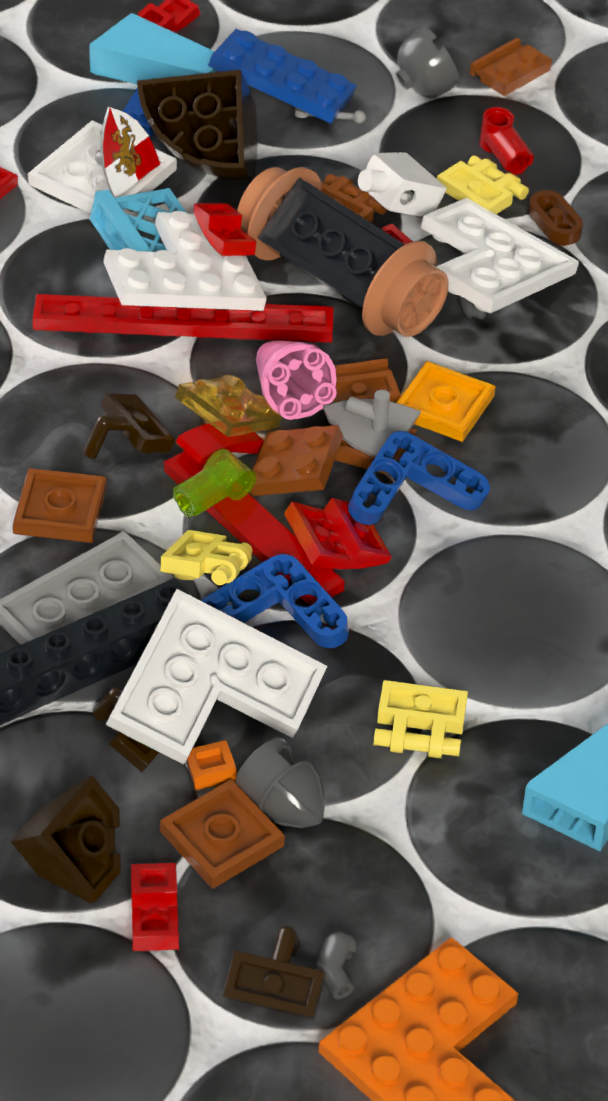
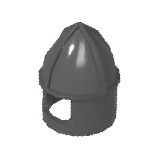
M283 738L267 741L257 748L241 766L236 777V784L271 821L278 825L301 829L321 824L326 804L322 779L311 762L301 761L295 763L293 761L292 748Z

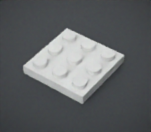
M95 121L89 122L28 173V185L91 213L95 192L109 190L102 165L97 164L95 160L96 153L101 151L100 131L103 125ZM155 149L161 164L118 197L153 191L177 170V158ZM122 209L124 213L130 211V209Z

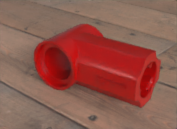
M489 108L484 112L479 139L480 147L484 151L493 153L506 171H510L513 175L524 173L525 169L533 164L534 155L513 127V114L505 108Z

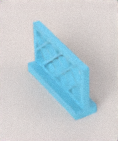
M170 188L116 198L113 197L109 190L95 192L90 221L110 250L129 248L136 251L156 252L166 250L163 244L159 243L161 237L155 224L143 220L144 216L147 215L156 219L158 212H187ZM165 202L170 210L168 212L151 206V204ZM122 209L139 212L138 217L128 215ZM137 229L155 235L154 241L141 237Z

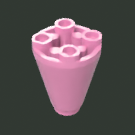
M277 340L267 342L259 348L256 363L262 394L268 405L282 417L289 420L309 417L323 409L324 405L333 402L337 394L335 388L337 382L336 370L329 355L320 348L302 342Z

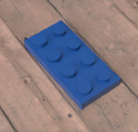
M235 29L211 55L208 65L220 72L241 69L247 85L330 124L333 123L351 100L357 85L349 82L346 77L323 70L313 61L300 59L289 54L283 47L270 45L258 39L253 33L245 30Z

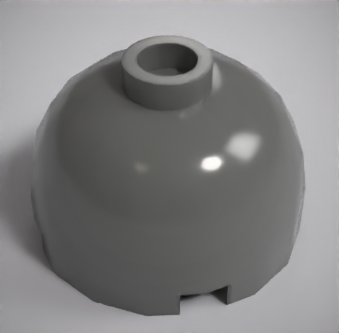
M422 27L411 34L401 45L397 59L400 71L396 72V75L406 90L412 87L420 95L435 97L447 93L458 86L459 82L456 80L459 79V74L445 47L439 48L432 42L437 37L427 27Z

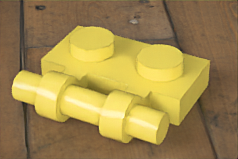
M476 155L469 159L468 164L460 161L437 176V180L447 188L445 193L458 201L468 198L494 214H498L512 205L513 196L523 200L529 192L528 187L521 184L517 176L512 173H503L497 169V165L489 159L482 160Z
M187 530L161 556L160 572L174 574V577L180 580H194L200 578L204 573H210L215 584L223 585L232 582L239 575V572L251 562L253 550L248 543L236 544L226 542V536Z
M384 680L377 723L393 725V730L376 728L373 745L390 747V752L403 753L405 749L428 752V757L441 759L442 754L459 757L461 740L445 738V732L463 733L468 691ZM409 727L432 730L430 736L408 733L406 730Z

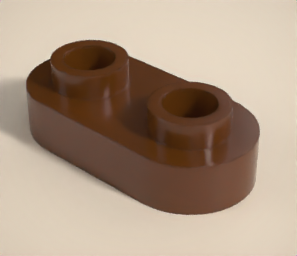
M542 190L531 196L529 215L549 240L560 246H568L580 240L583 221L561 194L550 190Z

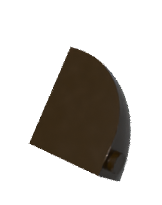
M241 69L137 80L138 95L145 117L156 136L173 155L187 165L209 175L238 180L254 178L257 166L256 104Z

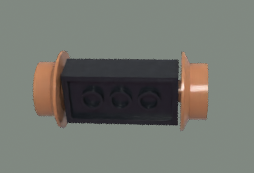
M272 167L260 173L245 190L239 203L238 212L243 215L241 229L257 241L255 256L262 260H273L282 257L362 310L364 326L372 334L382 336L397 331L405 337H412L426 329L440 312L447 297L449 281L446 273L436 267L437 258L432 246L423 241L403 244L323 193L320 178L311 169L298 167L286 172L282 168Z

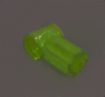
M220 449L207 460L204 470L173 488V498L177 502L179 510L188 518L197 516L228 496L233 500H239L246 496L256 482V473L229 450Z

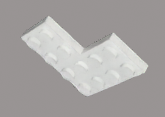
M468 198L423 216L421 224L423 230L432 234L437 241L447 243L460 250L462 256L436 266L445 272L448 277V292L467 299L481 311L493 313L576 274L579 264L578 260Z
M182 211L157 213L155 226L166 250L156 252L136 251L129 248L106 250L103 263L122 305L264 311L267 297L247 257L221 256L204 236L195 214H187Z
M176 589L106 725L183 765L216 700L293 738L327 666Z

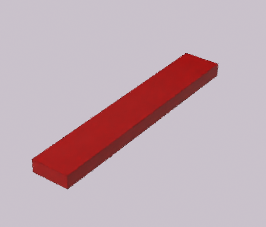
M186 451L164 461V472L237 540L251 545L252 553L262 563L276 555H291L303 565L331 598L344 591L345 581L330 568L312 566L297 537L218 465L199 464ZM281 572L276 574V576L280 574L284 576L289 583V587L292 586L290 574L284 575ZM312 595L300 596L309 606L313 605L317 600Z

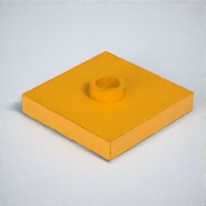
M426 361L397 403L421 411L420 416L414 423L415 425L463 442L495 396L496 386Z

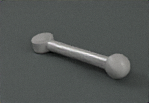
M295 108V116L298 118L313 116ZM361 110L354 113L340 112L336 119L353 120L357 124H362L366 120V115Z

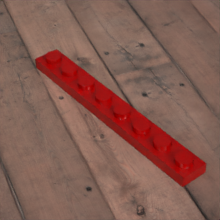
M36 294L32 320L33 330L332 343L334 307L265 304L264 311L132 306L122 305L118 297Z

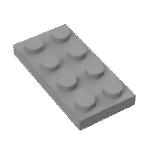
M123 531L0 599V625L22 645L169 581L174 577L170 573L160 572L161 565Z

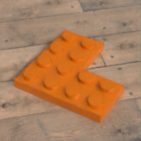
M450 937L319 1042L318 1053L372 1101H515L459 1051L517 1004L518 993L454 938Z

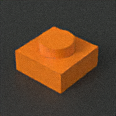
M227 740L192 748L186 763L195 790L216 787L231 779L236 781L237 769Z

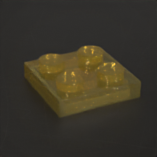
M231 375L208 380L199 379L196 382L179 384L175 395L177 400L227 437L278 428L282 420V416L268 405L263 396L253 393L244 386V382L241 379Z

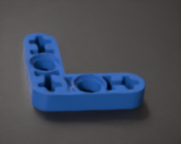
M397 431L387 438L354 490L348 504V510L351 517L361 524L372 525L377 523L384 515L406 478L465 510L480 508L489 493L490 486L486 477L480 472L413 434ZM402 448L406 452L398 463L393 460L396 451ZM434 464L441 467L445 472V476L436 477L431 475L426 466ZM384 471L389 473L393 477L394 483L385 484L380 482L375 476V472ZM452 477L457 478L454 485L450 483ZM468 486L475 490L472 494L465 491ZM370 493H373L377 497L374 504L367 508L363 504L368 499Z
M280 554L269 558L200 600L243 623L280 602L311 639L324 648L338 647L349 636L348 620L345 612L296 558L287 554ZM280 572L284 575L290 574L292 586L289 587V583L281 574L276 576V574ZM249 589L260 593L252 601H242L238 598L241 592ZM303 595H312L317 598L316 602L308 607L298 606L295 603L296 599ZM323 614L324 621L330 627L337 626V628L331 630L329 627L322 628L320 616Z

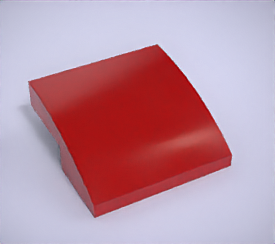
M331 498L324 510L291 502L284 512L312 566L330 569H360L386 564L392 556L373 524L364 525L351 517L348 510L349 502Z

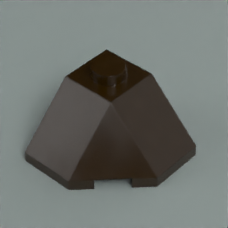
M93 775L88 776L39 810L11 840V843L38 876L88 903H95L121 872L120 854L115 853V828L120 827V809Z

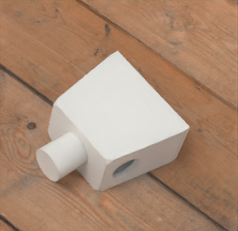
M403 152L375 153L371 157L366 169L358 177L359 188L362 191H367L386 209L419 217L437 210L447 190L440 181L409 154Z

